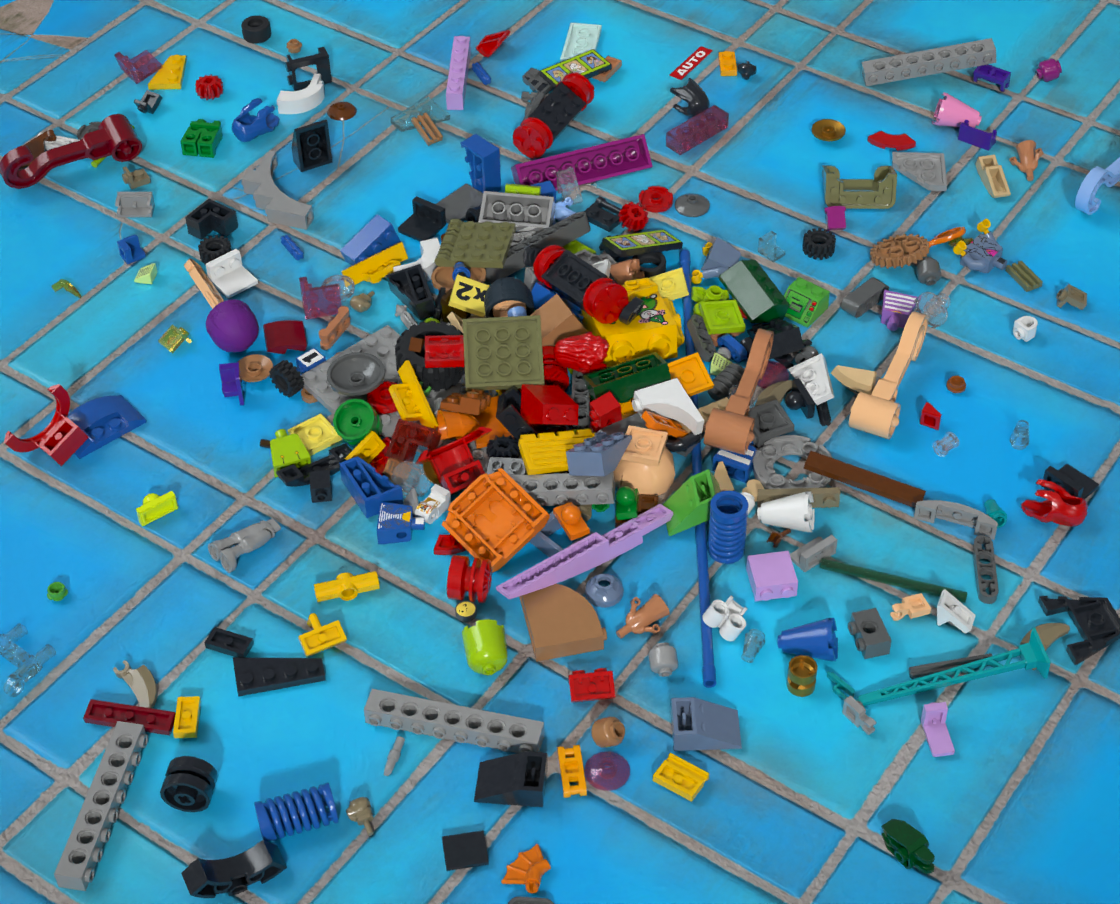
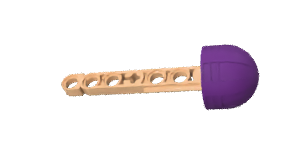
M189 258L184 267L212 308L206 319V330L211 339L220 349L226 352H242L247 350L255 342L259 333V326L254 313L243 301L234 299L224 301L213 283L204 273L202 267L196 261Z

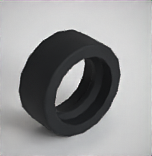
M661 252L634 255L632 258L639 259L640 265L644 263L658 265L655 268L640 266V272H644L645 278L666 272V259Z

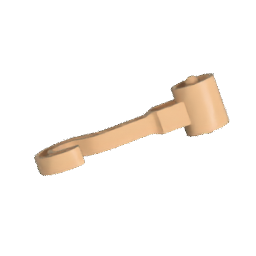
M915 311L910 314L896 354L885 376L878 380L871 395L860 392L851 406L850 428L885 439L892 437L896 426L900 422L901 404L896 403L897 390L910 362H915L921 351L928 327V315Z

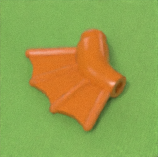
M535 844L530 850L522 853L519 852L517 859L506 866L507 873L501 880V883L525 884L527 892L536 893L542 876L551 869L549 862L543 857L540 846Z

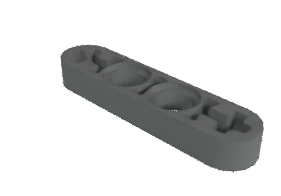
M979 535L974 539L973 544L977 593L981 602L992 604L997 600L999 591L993 542L990 537ZM987 559L990 563L983 564L979 560ZM981 575H989L992 579L985 580ZM986 588H989L990 595H988L987 592H985Z

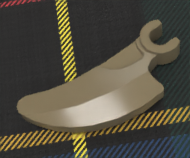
M782 381L767 387L759 395L755 406L776 399L780 404L787 393L792 390L793 381Z
M1046 623L1035 627L1045 651L1057 639L1068 634L1070 631V626L1063 623ZM1032 629L1024 636L1020 645L1029 643Z
M125 660L123 661L125 665L123 670L119 671L114 667L113 671L116 676L122 678L134 692L139 707L153 709L157 699V685L150 670L145 665L133 670Z

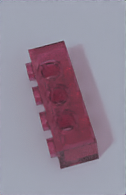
M713 105L666 133V146L677 154L682 155L728 128L729 113Z

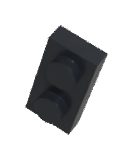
M217 627L213 628L204 642L207 649L233 657L246 658L254 645L253 638Z

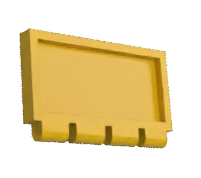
M591 429L576 430V434L573 430L558 431L557 436H555L554 432L538 433V438H536L535 434L520 435L518 447L527 474L536 475L569 471L566 451L572 449L575 444L583 443L584 439L594 437L595 433H592Z

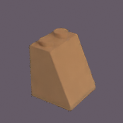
M558 294L554 295L530 315H540L542 346L555 347L556 343L563 338L588 332Z

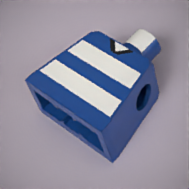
M753 441L750 442L745 455L720 449L713 456L712 471L715 472L718 463L723 461L730 478L747 483L753 469V459L756 455Z

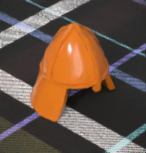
M438 410L437 412L439 440L451 438L458 440L481 426V423L475 417L466 413Z

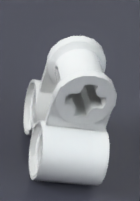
M732 595L726 602L714 600L702 616L706 625L712 628L719 627L720 635L730 642L736 640L746 627V621L742 616L748 609L747 607L743 608L733 600L734 597Z

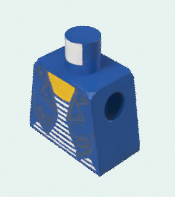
M380 502L377 524L378 544L408 542L412 540L413 530L425 529V518L414 517L412 506Z

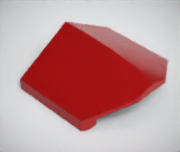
M506 30L486 35L476 46V50L484 57H490L501 47L510 31Z

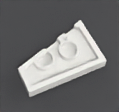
M822 353L788 369L795 379L799 378L816 405L834 398L826 359Z

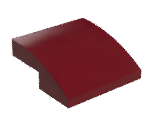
M284 320L263 325L267 352L285 354L287 349L306 350L307 342L303 321Z

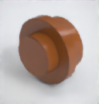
M952 376L947 381V389L953 393H961L966 389L965 380L961 376Z

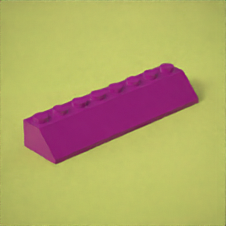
M641 134L516 164L511 167L515 184L531 186L551 181L555 190L558 191L652 168L653 166L645 135Z

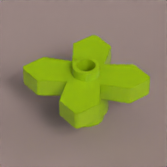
M715 285L710 286L707 290L703 287H692L691 298L697 302L693 313L702 316L699 309L700 302L728 300V291Z

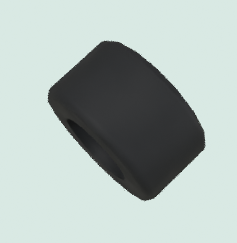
M250 16L242 21V34L245 41L258 44L267 41L271 37L270 22L266 17Z

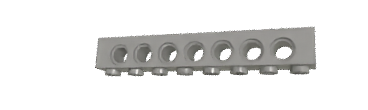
M992 38L864 61L861 62L862 75L867 87L996 63V48Z
M377 689L371 690L364 707L365 723L373 726H384L394 730L413 732L418 735L424 734L438 739L444 738L459 743L499 749L504 752L520 753L525 751L539 753L545 736L544 722Z
M117 721L55 870L54 876L58 887L86 891L89 882L93 881L96 864L102 859L104 844L110 839V829L112 824L116 823L118 819V809L120 804H123L125 801L126 789L133 781L134 769L140 764L142 749L148 743V735L145 733L142 724Z

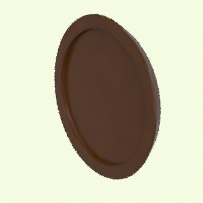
M348 102L335 103L327 111V115L337 121L351 119L357 113L356 107Z

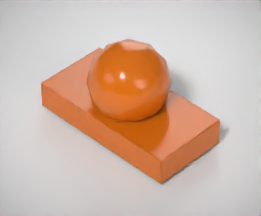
M572 502L553 508V514L571 541L590 534L589 527L581 517L580 508Z

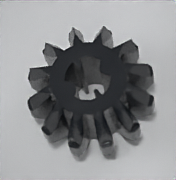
M504 434L502 437L495 436L494 440H489L486 448L488 459L490 457L519 458L521 454L517 439H513L512 436L505 437Z

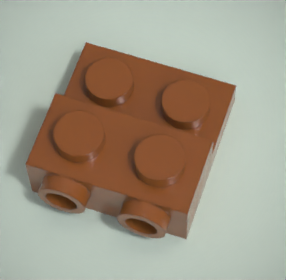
M471 389V391L466 392L464 395L452 393L441 401L440 410L480 415L490 406L491 395L483 392V389Z

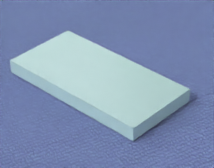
M570 23L560 62L592 49L596 51L602 25Z

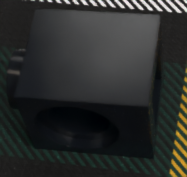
M330 470L310 471L312 503L332 501Z

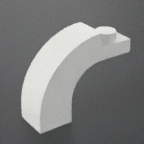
M314 73L311 83L305 89L299 91H280L277 98L278 114L304 113L320 105L325 98L324 81H321V74Z
M433 238L420 241L422 257L413 263L393 267V273L421 264L426 281L431 280L433 271L439 267L435 264V258L438 251H440L438 239Z

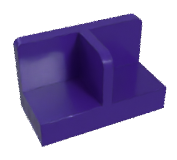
M239 362L219 364L224 397L239 396L240 405H244V390Z

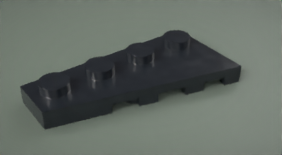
M233 657L238 697L326 681L322 658Z

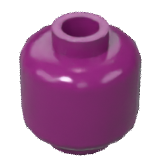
M1053 58L1039 62L1038 69H1036L1038 79L1041 78L1044 82L1057 79L1060 73H1062L1059 61Z

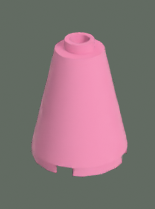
M942 93L944 98L938 101L934 113L936 122L933 121V125L960 127L962 122L965 123V120H968L970 127L975 128L976 125L979 126L982 116H979V111L948 93Z

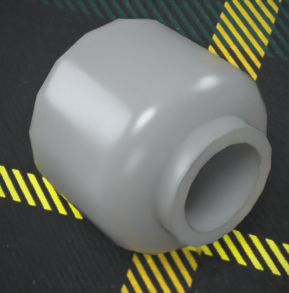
M669 643L655 644L649 651L648 655L652 672L659 674L661 677H667L672 675V672L678 668L676 649L670 646Z

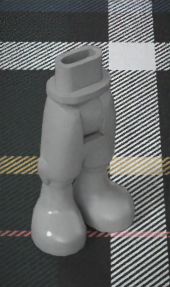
M273 518L268 521L262 520L260 523L252 524L232 533L227 538L213 541L208 544V551L215 561L220 560L223 568L228 573H231L236 569V559L240 555L250 553L266 544L271 538L275 537V533L280 531L281 527Z

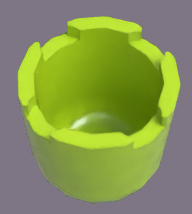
M485 619L476 621V625L470 628L468 626L464 627L462 639L468 666L474 672L484 675H493L501 670L507 663L504 625H497L496 620Z

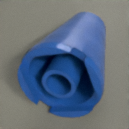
M826 618L782 631L781 635H778L777 638L778 648H782L783 653L805 655L831 662L836 661L838 658V638H836L835 631H837L835 618Z

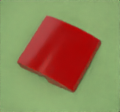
M463 335L425 336V368L464 367Z

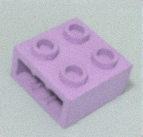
M789 551L747 556L746 570L755 601L797 596L798 580Z

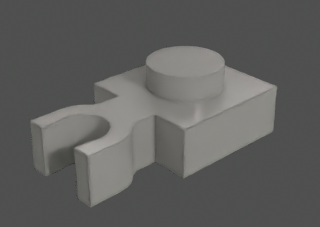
M851 695L844 699L842 713L857 728L861 726L866 734L870 735L875 731L873 726L877 722L866 715V709L863 704L856 701Z

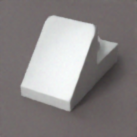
M946 589L943 590L937 605V625L940 626L950 621L963 633L971 631L976 615Z

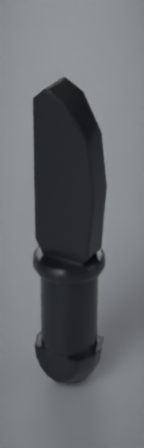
M442 287L439 290L433 317L439 320V322L442 315L441 298L445 295L446 288Z

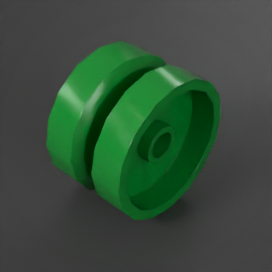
M362 399L347 400L335 411L333 418L334 429L352 447H356L371 431L380 437L383 429L382 419L378 412Z

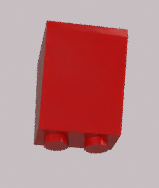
M521 384V415L529 424L578 425L579 405L559 386Z

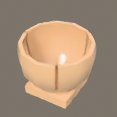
M629 425L626 435H632V439L615 471H613L615 485L618 489L623 486H629L632 489L638 488L639 494L661 495L673 484L675 477L673 454L665 446L668 432Z

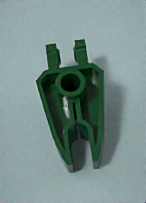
M891 819L881 826L884 831L881 835L886 848L906 869H911L915 866L926 875L934 872L933 862L935 856L928 849L929 842L925 835L902 820Z

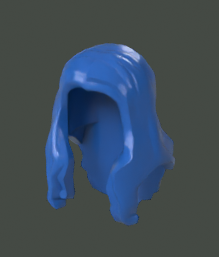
M260 98L253 99L242 108L240 115L232 123V132L235 137L242 142H249L257 136L272 132L278 126L280 120L278 116L271 113L275 110V107L273 105L271 107L265 106L258 111L257 116L250 115L249 111L263 102Z

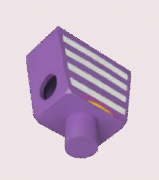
M884 290L881 323L887 325V328L891 331L897 330L898 327L904 328L910 314L918 310L919 297Z

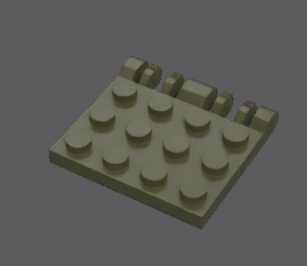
M451 219L447 232L441 242L440 251H438L435 258V264L439 267H454L457 262H462L466 267L503 268L516 231V224L509 222H462L460 219Z

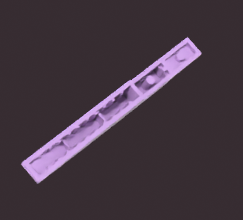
M658 504L638 515L637 518L629 520L602 536L595 532L496 586V590L506 598L512 599L562 582L597 567L642 544V536L670 521L673 511Z

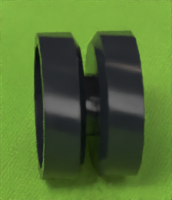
M181 756L172 759L168 765L165 774L166 778L160 790L163 801L174 809L184 812H200L207 809L218 778L217 770L210 763L196 757Z

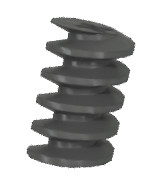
M736 363L728 364L713 379L714 387L708 390L710 397L715 401L726 397L729 399L737 390L745 369Z

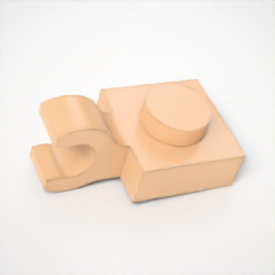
M919 593L904 597L901 603L892 605L894 612H891L890 616L893 621L900 620L907 614L912 619L930 614L931 607L923 594Z

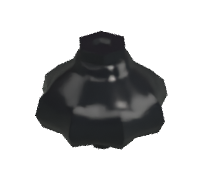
M749 61L737 66L738 72L742 75V79L748 80L750 76L757 72L756 66L750 64Z

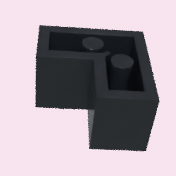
M211 199L206 200L185 217L188 234L201 240L212 231L227 237L238 228L236 211Z

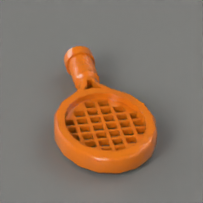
M956 227L938 234L931 241H928L929 248L964 235L966 233L965 227Z

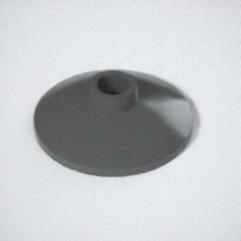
M685 194L675 201L676 211L686 217L702 216L710 208L708 199L699 194Z

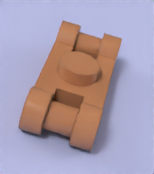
M347 306L339 307L336 317L328 323L325 329L319 331L321 349H330L351 324L350 317H348L349 308Z

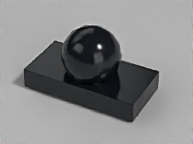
M799 378L793 379L792 392L788 393L785 398L786 406L791 410L801 408L807 419L813 418L815 411L814 400Z

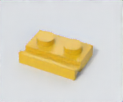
M672 753L668 755L667 760H664L653 775L654 782L691 802L703 788L704 783L709 780L708 772Z

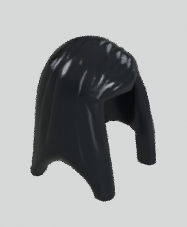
M689 78L688 84L684 87H672L670 89L672 94L688 103V107H681L678 104L673 105V108L680 113L698 118L708 111L710 106L709 99L693 79Z

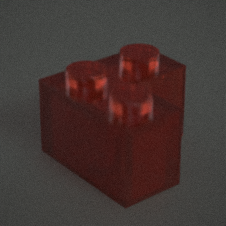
M398 419L385 456L411 467L417 449L428 450V452L436 449L442 435L433 428Z

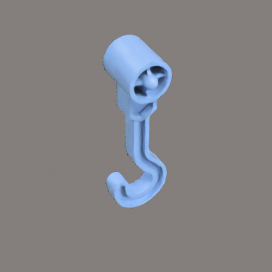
M1120 157L1106 169L1096 166L1087 174L1076 196L1075 207L1077 210L1088 215L1098 210L1101 200L1096 198L1095 195L1102 184L1112 187L1120 181Z

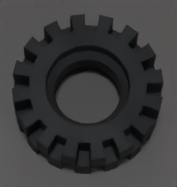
M814 228L812 231L808 230L804 234L802 250L805 255L808 254L809 258L813 256L815 260H817V257L820 260H823V257L828 259L835 252V235H832L831 231L827 233V229L821 231L822 228H818V230Z
M215 235L214 238L209 236V239L204 238V241H200L198 245L201 262L205 265L232 251L230 240L228 241V238H224V236H220V238H218V235Z
M282 360L271 368L269 376L280 393L283 392L284 396L292 397L304 388V379L300 376V371L296 370L297 367H293V363H289L288 360Z

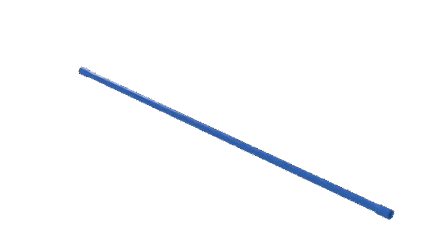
M681 250L679 253L680 266L684 271L689 295L683 297L686 356L695 353V346L687 327V321L693 315L690 274L691 259L688 250ZM698 394L691 396L690 399L695 407L699 409ZM701 442L691 451L693 476L702 472ZM703 522L695 527L703 653V685L711 688L716 685V669L714 666L712 627L706 625L702 617L710 606L706 522Z

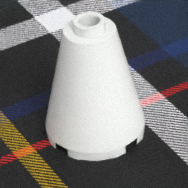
M806 491L762 503L761 507L757 509L758 520L767 525L812 532L815 523V509H812V504H810L814 502L812 492Z

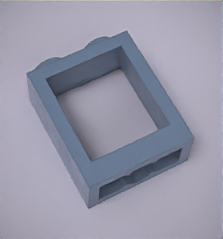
M553 512L549 514L550 518L545 527L530 540L531 544L548 557L564 550L548 538L562 527ZM590 531V534L578 538V539H577L575 542H573L571 545H573V544H575L576 542H578V541L584 539L585 537H587V536L593 534V532Z

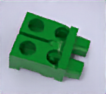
M204 119L191 121L190 126L180 141L182 154L189 156H198L199 154V157L214 158L216 154L215 149L223 138L221 122L214 120L212 123H207Z

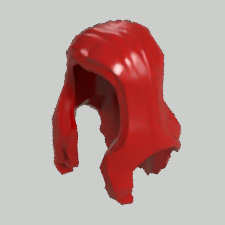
M586 332L585 334L559 340L554 347V358L562 367L573 369L583 374L596 372L607 368L606 364L602 362L608 357L607 352L610 345L601 336H594L592 332Z
M1038 479L1036 484L1052 489L1054 492L1038 489L1035 495L1047 500L1043 502L1026 500L1021 504L1022 511L1027 516L1034 517L1041 522L1048 523L1052 521L1064 526L1080 525L1088 513V505L1084 499L1071 496L1060 485L1044 479Z

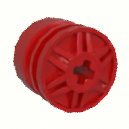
M542 346L544 385L559 386L565 391L569 385L567 368L562 367L556 362L553 346Z
M453 555L447 578L448 599L464 600L468 592L471 602H474L477 597L479 603H485L492 583L491 560L483 559L481 563L480 558L476 557L472 566H470L468 556Z

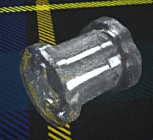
M947 432L944 438L933 443L935 453L945 457L949 450L959 446V439L954 433Z

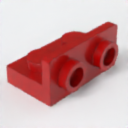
M607 668L595 669L593 673H585L584 670L573 671L572 675H568L571 703L614 699L616 697L613 671H607Z

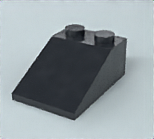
M327 120L294 129L292 155L293 161L300 172L332 163Z

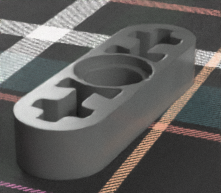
M694 314L687 321V327L700 358L703 361L710 362L713 359L714 353H716V349L711 336L708 335L703 318Z

